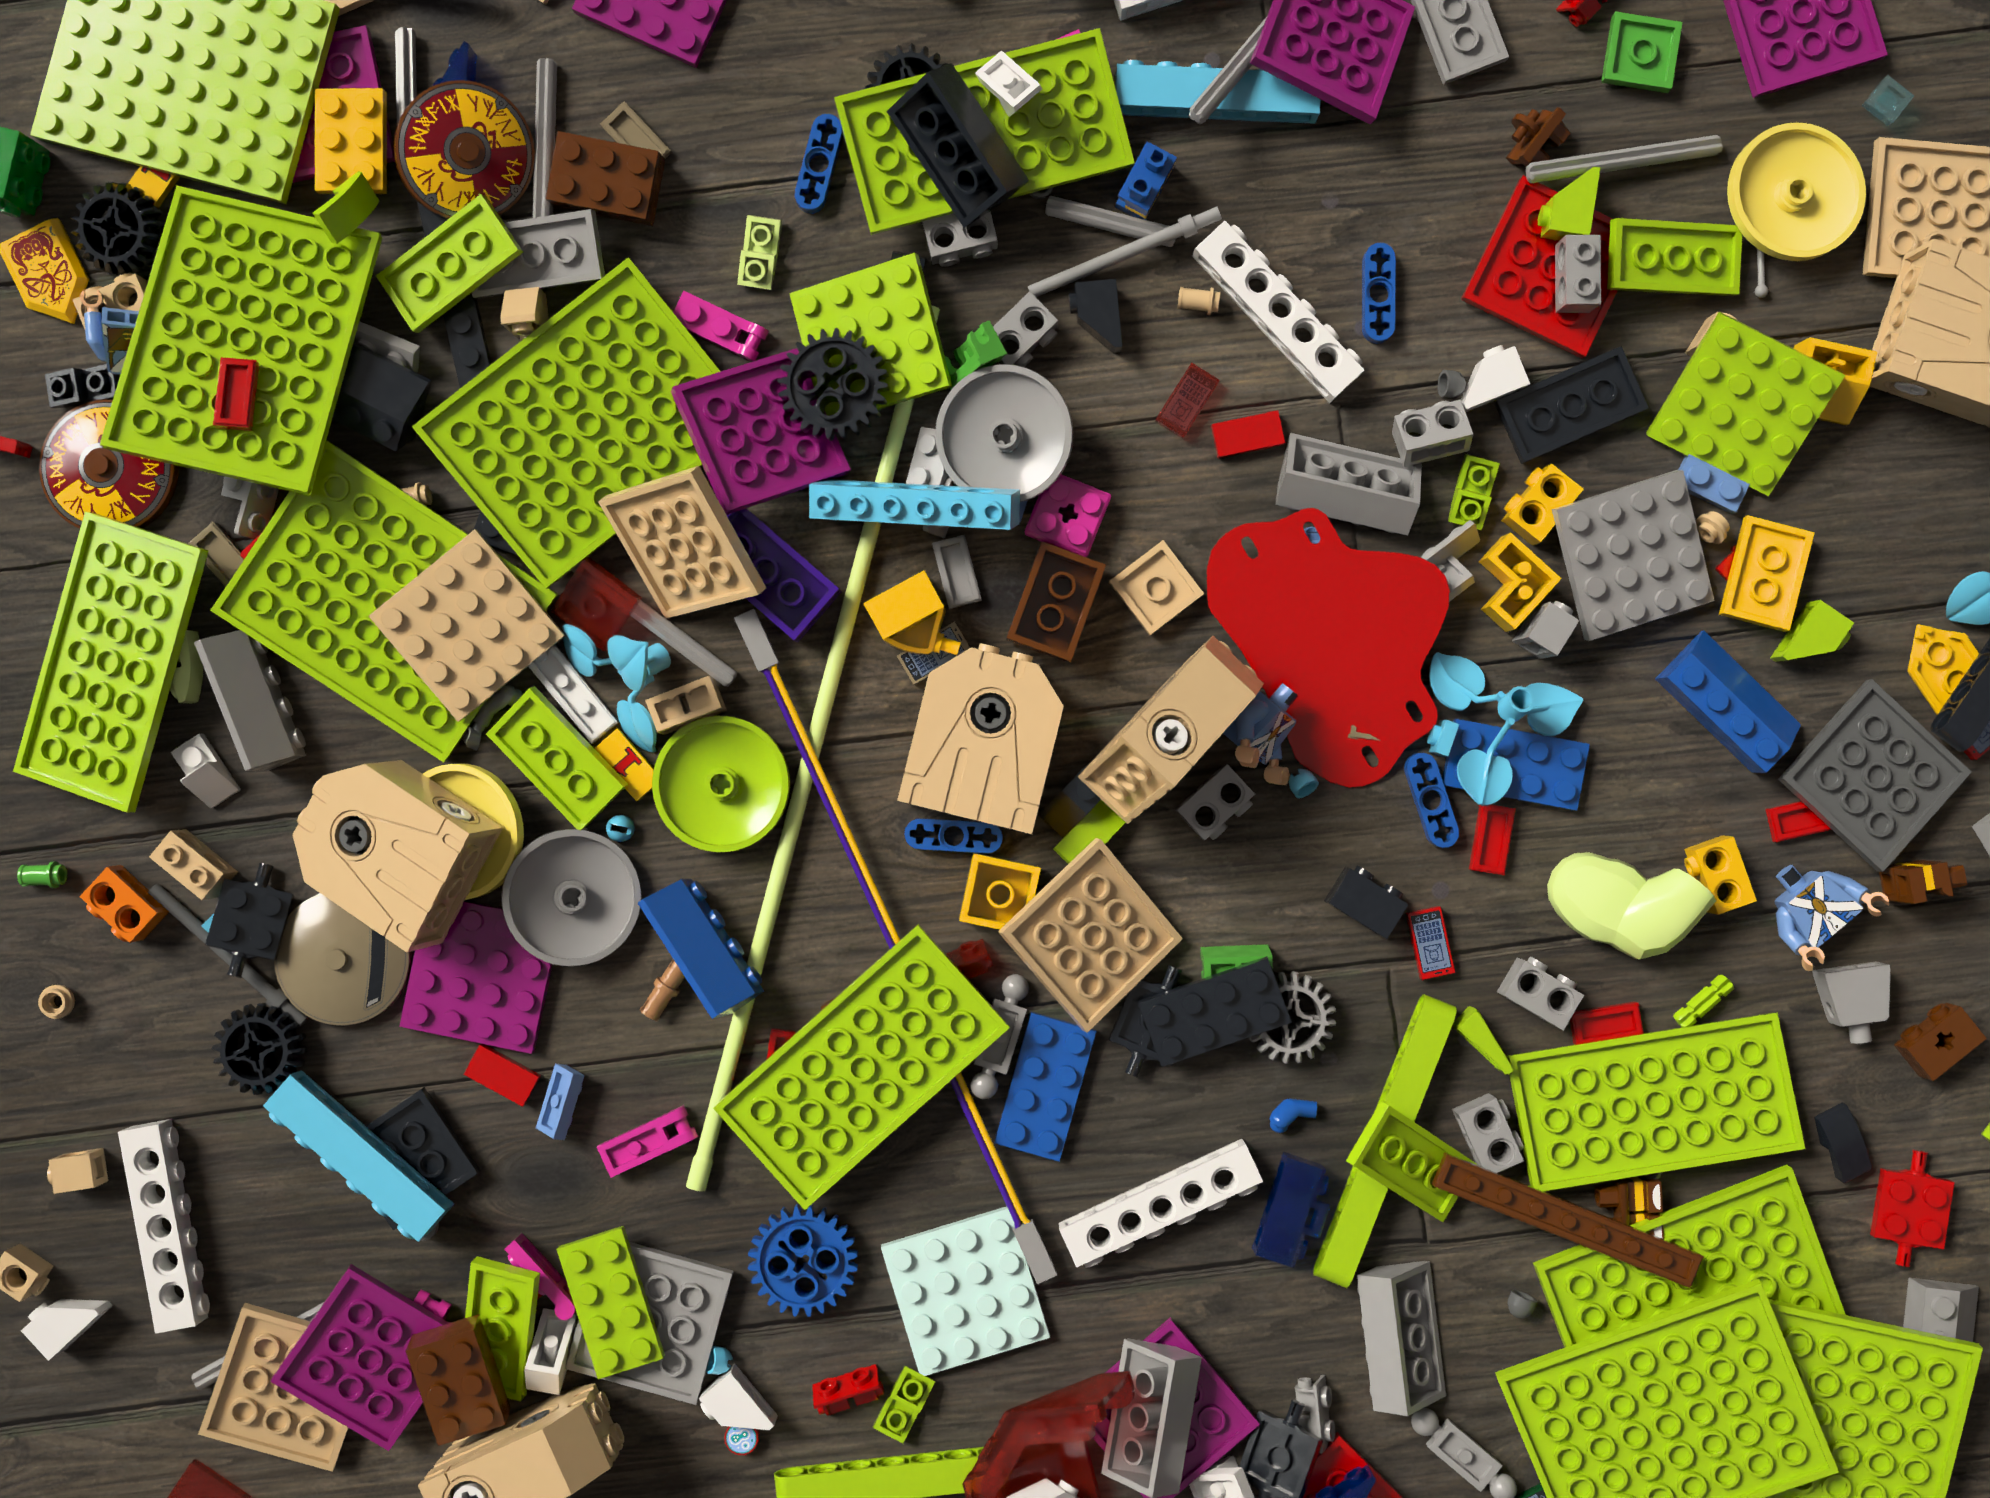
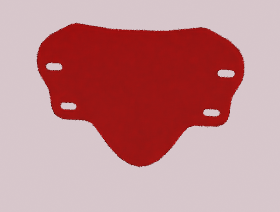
M1316 508L1302 509L1273 522L1246 523L1230 530L1218 540L1211 550L1207 566L1208 606L1214 617L1240 648L1249 665L1257 674V678L1264 683L1262 687L1269 698L1282 683L1298 695L1296 700L1286 710L1296 720V724L1288 733L1287 738L1295 758L1301 765L1331 783L1345 787L1365 786L1385 776L1394 766L1405 748L1428 733L1435 726L1438 718L1437 707L1421 681L1420 672L1423 662L1439 634L1449 607L1450 589L1444 573L1435 564L1421 557L1403 553L1350 549L1342 543L1327 515ZM1306 522H1311L1319 533L1320 541L1317 544H1313L1303 529ZM1244 537H1249L1258 550L1256 558L1252 559L1247 555L1241 544ZM1408 701H1414L1423 716L1420 722H1415L1406 709ZM1353 725L1357 727L1356 732L1370 734L1379 740L1348 738V734H1350L1351 726ZM1364 746H1370L1377 756L1379 763L1376 767H1371L1362 754Z

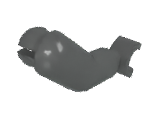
M504 685L487 699L475 716L473 727H468L462 736L466 746L477 751L480 745L481 733L485 727L490 725L493 716L507 704L512 707L523 695V692L514 689L512 685Z

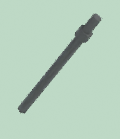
M159 883L155 884L148 893L205 944L208 932L201 927L203 923ZM209 947L230 966L233 955L225 950ZM247 962L245 963L242 978L267 999L266 1004L269 1007L276 1006L282 1014L288 1012L290 1014L289 1020L297 1022L299 1027H301L308 1017L288 1000L281 988L276 989Z

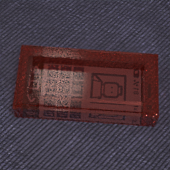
M1191 363L1158 414L1155 422L1183 439L1220 380L1194 363Z

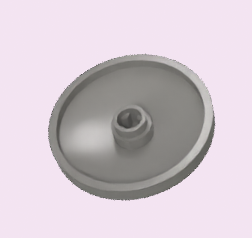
M993 365L972 372L952 388L940 408L936 422L935 439L942 466L957 486L1019 489L1020 502H1023L1043 493L1062 474L1071 455L1074 431L1069 408L1063 396L1051 382L1038 373L1024 367Z
M558 830L533 840L517 855L504 878L501 896L502 909L510 932L518 943L533 956L555 965L580 966L596 962L608 956L627 939L639 915L640 906L638 902L641 901V889L637 872L632 862L615 843L599 834L585 830Z

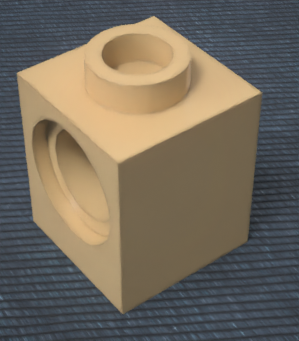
M104 1148L66 1153L50 1159L47 1177L49 1183L53 1186V1193L95 1188L108 1182Z
M20 1243L4 1251L0 1257V1289L18 1302L32 1295L38 1296L50 1281L47 1275L53 1268V1265ZM19 1268L25 1271L27 1275L26 1281L20 1277Z

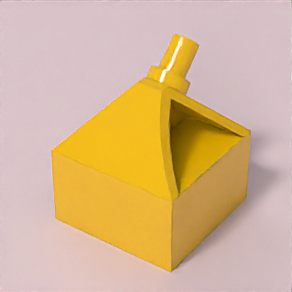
M925 571L912 576L863 603L882 639L890 646L914 654L928 655L932 652L939 654L940 651L958 655L961 642L945 638V634L939 632L946 610Z

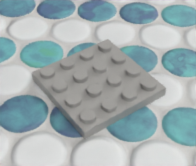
M1675 470L1552 509L1584 640L1591 641L1715 601L1683 470Z
M629 1242L665 1356L661 1360L602 1379L696 1405L734 1271ZM578 1320L565 1369L597 1378Z

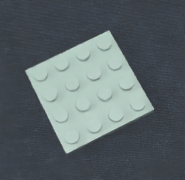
M1007 1206L881 1244L883 1257L920 1374L924 1376L1050 1338L1032 1274L1013 1232L1014 1221Z

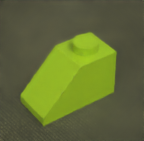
M1592 167L1555 194L1546 205L1541 206L1538 216V226H1542L1541 238L1560 241L1565 235H1590L1601 167Z
M1821 600L1807 602L1792 624L1790 631L1786 633L1770 659L1775 662L1833 652L1836 649L1840 650L1848 642L1851 636L1849 630L1854 622Z

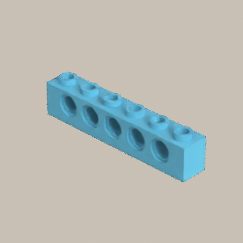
M848 480L818 481L809 484V518L1011 530L1019 525L1020 490Z

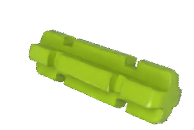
M1718 975L1710 982V987H1704L1686 1003L1687 1007L1680 1008L1673 1018L1681 1027L1693 1026L1697 1022V1017L1702 1018L1721 1001V996L1726 997L1734 990L1732 982L1726 976Z

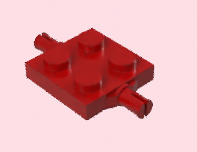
M1913 1150L1910 1169L1896 1171L1880 1168L1870 1235L1875 1238L1892 1240L1898 1244L1895 1264L1905 1267L1911 1266L1913 1247L1926 1246L1944 1250L1955 1183L1951 1180L1932 1177L1925 1173L1928 1152Z

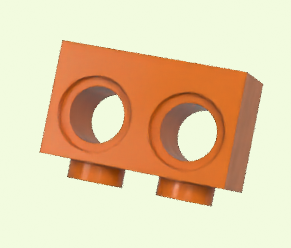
M122 865L106 867L80 896L87 903L86 908L93 916L104 919L112 926L111 932L118 939L129 943L144 940L169 913L167 909L148 893L149 890ZM109 886L115 892V899L112 903L106 896ZM133 910H136L140 915V922L137 926L131 920Z

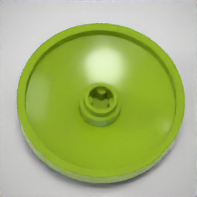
M729 716L705 717L679 729L660 751L652 777L654 802L665 825L683 842L695 848L711 852L736 851L753 845L765 837L783 815L790 790L788 766L782 751L773 738L755 724Z

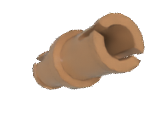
M672 959L663 975L656 978L653 991L639 1009L642 1014L654 1021L660 1019L671 998L677 997L680 992L678 987L685 978L674 959Z

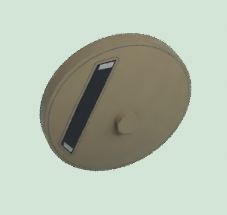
M318 894L304 901L288 916L274 965L282 991L300 1012L322 1023L352 1025L378 1016L391 1007L399 998L410 977L413 951L405 952L386 939L385 936L380 935L327 897Z

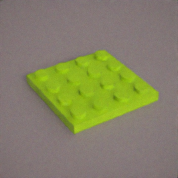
M912 253L789 293L801 341L805 347L809 345L808 334H811L815 340H819L821 329H824L827 335L832 337L835 328L839 329L842 338L851 330L855 335L854 342L861 336L865 337L867 340L865 349L871 345L876 347L877 353L873 358L882 356L885 363L879 369H886L889 373V377L881 380V382L887 383L890 387V391L880 393L886 399L887 405L877 404V410L952 387L918 254ZM837 354L829 359L828 367L834 368L839 366L843 361V355ZM853 364L850 370L856 369L857 364ZM811 377L812 383L815 387L817 385L818 380L816 377ZM834 380L829 382V386L834 390L839 387V384ZM855 380L850 386V392L856 393L863 390L866 384L865 380ZM831 402L825 407V412L828 416L837 413L840 407L839 402Z
M1719 311L1646 434L1687 456L1690 454L1750 484L1749 487L1769 496L1845 375Z

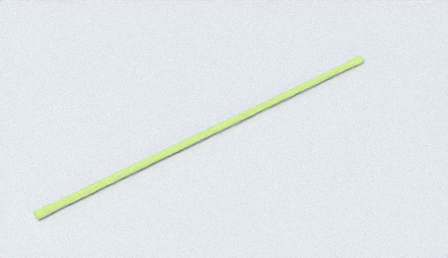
M932 306L935 321L937 323L940 309L935 306ZM914 399L895 404L875 482H893ZM864 522L807 735L818 760L882 522ZM803 758L800 761L747 965L753 966L760 976L813 782ZM755 998L733 1013L698 1149L693 1157L686 1187L689 1189L706 1191L713 1165V1154L723 1120L713 1108L730 1093Z

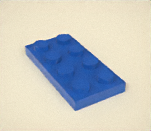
M1453 719V722L1459 724L1449 756L1446 757L1442 778L1444 786L1463 789L1457 777V765L1460 758L1471 750H1481L1487 754L1488 748L1502 727ZM1509 729L1493 756L1507 759L1512 768V782L1503 797L1577 811L1590 744Z
M1031 1011L994 1140L995 1144L1060 1162L1096 1029H1091L1087 1033L1082 1031L1077 1024Z

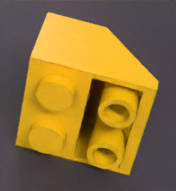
M1811 337L1796 344L1794 349L1845 375L1818 419L1849 425L1870 386L1877 352Z

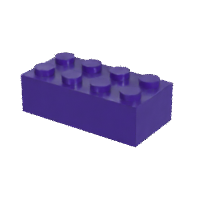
M747 508L728 514L727 517L766 586V589L759 595L746 599L789 637L799 642L842 591Z

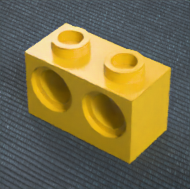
M1552 463L1543 469L1537 467L1525 481L1528 488L1521 496L1516 493L1504 507L1507 514L1501 521L1532 546L1542 542L1554 527L1555 521L1552 509L1573 503L1583 491L1581 486ZM1545 481L1552 482L1557 489L1555 498H1550L1544 493L1543 486ZM1525 507L1532 509L1535 513L1536 519L1533 525L1526 523L1522 518V511Z
M1722 835L1684 849L1687 858L1684 859L1687 872L1701 882L1716 899V902L1707 913L1719 915L1757 901L1733 836ZM1713 851L1717 856V863L1713 868L1709 869L1706 865V856ZM1725 883L1728 887V895L1721 901L1718 898L1717 890L1721 884Z

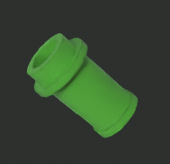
M52 861L48 865H21L18 869L17 878L22 887L48 885L50 888H58L60 885L65 884L67 880V869L63 864L60 865L56 861Z

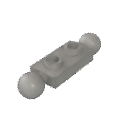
M1012 974L1003 981L1002 992L1005 1000L993 999L992 1002L994 1009L1010 1025V1028L973 1061V1064L983 1067L982 1072L976 1074L971 1081V1090L980 1099H989L997 1092L998 1082L995 1078V1073L997 1071L1007 1074L1027 1009L1019 1007L1017 1004L1018 1001L1027 996L1029 984L1023 976L1018 974Z
M1422 1408L1412 1415L1411 1424L1415 1432L1422 1436H1432L1426 1443L1428 1448L1481 1492L1489 1484L1490 1493L1494 1498L1515 1497L1517 1493L1515 1480L1507 1474H1497L1502 1467L1501 1463L1450 1419L1447 1418L1440 1426L1436 1413L1429 1408Z

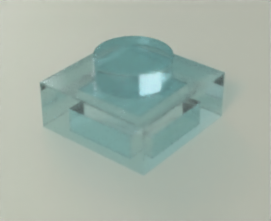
M1887 75L1876 86L1862 104V107L1889 126L1894 123L1914 95Z

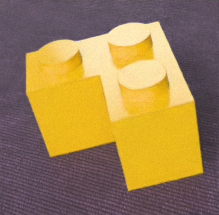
M1510 532L1501 536L1478 561L1503 584L1481 610L1505 632L1515 630L1562 578Z

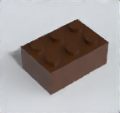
M558 131L545 199L557 208L572 211L592 209L595 210L598 216L653 226L665 158L656 150Z
M1042 541L1006 640L1070 663L1106 564Z
M479 1314L412 1335L406 1348V1354L438 1446L506 1425L511 1407Z

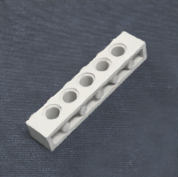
M1224 221L1195 248L1192 257L1330 404L1364 371L1361 367L1362 360L1352 349L1346 350L1337 341L1339 336L1330 325L1325 324L1323 326L1314 316L1316 311L1305 299L1300 301L1291 292L1293 290L1291 283L1283 275L1279 274L1277 276L1268 267L1270 262L1266 256L1258 249L1253 251L1245 242L1247 238L1242 230L1236 225L1230 226ZM1229 254H1236L1242 259L1243 265L1238 268L1230 267L1226 263L1225 257ZM1260 279L1263 281L1266 288L1265 291L1261 293L1252 291L1248 284L1249 280ZM1276 303L1285 305L1288 309V316L1284 318L1277 317L1272 311V305ZM1297 328L1307 329L1311 334V341L1306 343L1299 341L1295 336V330ZM1322 352L1331 354L1334 358V366H1322L1318 360V355Z
M171 1119L131 1126L119 1131L118 1136L155 1334L194 1327L208 1318L210 1303L207 1294L203 1292L201 1280L203 1279L204 1272L201 1261L197 1259L195 1249L197 1233L195 1228L191 1227L190 1222L191 1200L184 1190L185 1168L183 1162L179 1160L177 1152L179 1143L178 1132L173 1127ZM150 1151H154L158 1155V1165L153 1164L150 1160ZM157 1184L161 1185L165 1190L164 1199L159 1197L156 1192ZM162 1218H166L171 1223V1232L164 1229ZM169 1251L177 1256V1265L170 1262L168 1258ZM175 1285L183 1289L184 1298L177 1296L174 1290Z
M1240 1139L1059 1222V1230L1076 1267L1084 1264L1087 1268L1100 1263L1104 1259L1103 1255L1115 1250L1116 1253H1121L1134 1246L1133 1241L1144 1236L1147 1239H1152L1165 1232L1164 1227L1177 1222L1178 1225H1182L1193 1220L1196 1217L1195 1213L1205 1208H1208L1209 1211L1218 1209L1227 1203V1198L1235 1194H1239V1196L1248 1195L1257 1190V1184L1263 1182L1245 1142L1243 1139ZM1229 1170L1232 1172V1177L1228 1183L1220 1185L1214 1182L1217 1172ZM1190 1184H1197L1201 1187L1199 1196L1193 1199L1186 1198L1183 1195L1184 1189ZM1160 1198L1168 1199L1171 1202L1169 1209L1163 1213L1155 1212L1152 1209L1153 1203ZM1130 1212L1140 1216L1139 1222L1133 1227H1127L1121 1223L1123 1216ZM1096 1227H1104L1109 1231V1235L1103 1241H1096L1090 1236L1092 1230Z

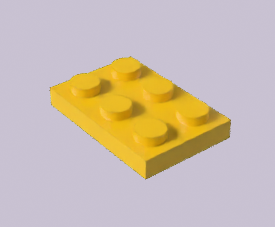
M383 88L315 89V191L318 194H334V189L359 171L363 173L375 194H387V92Z
M1749 515L1745 516L1741 525L1719 615L1783 632L1790 631L1814 532Z

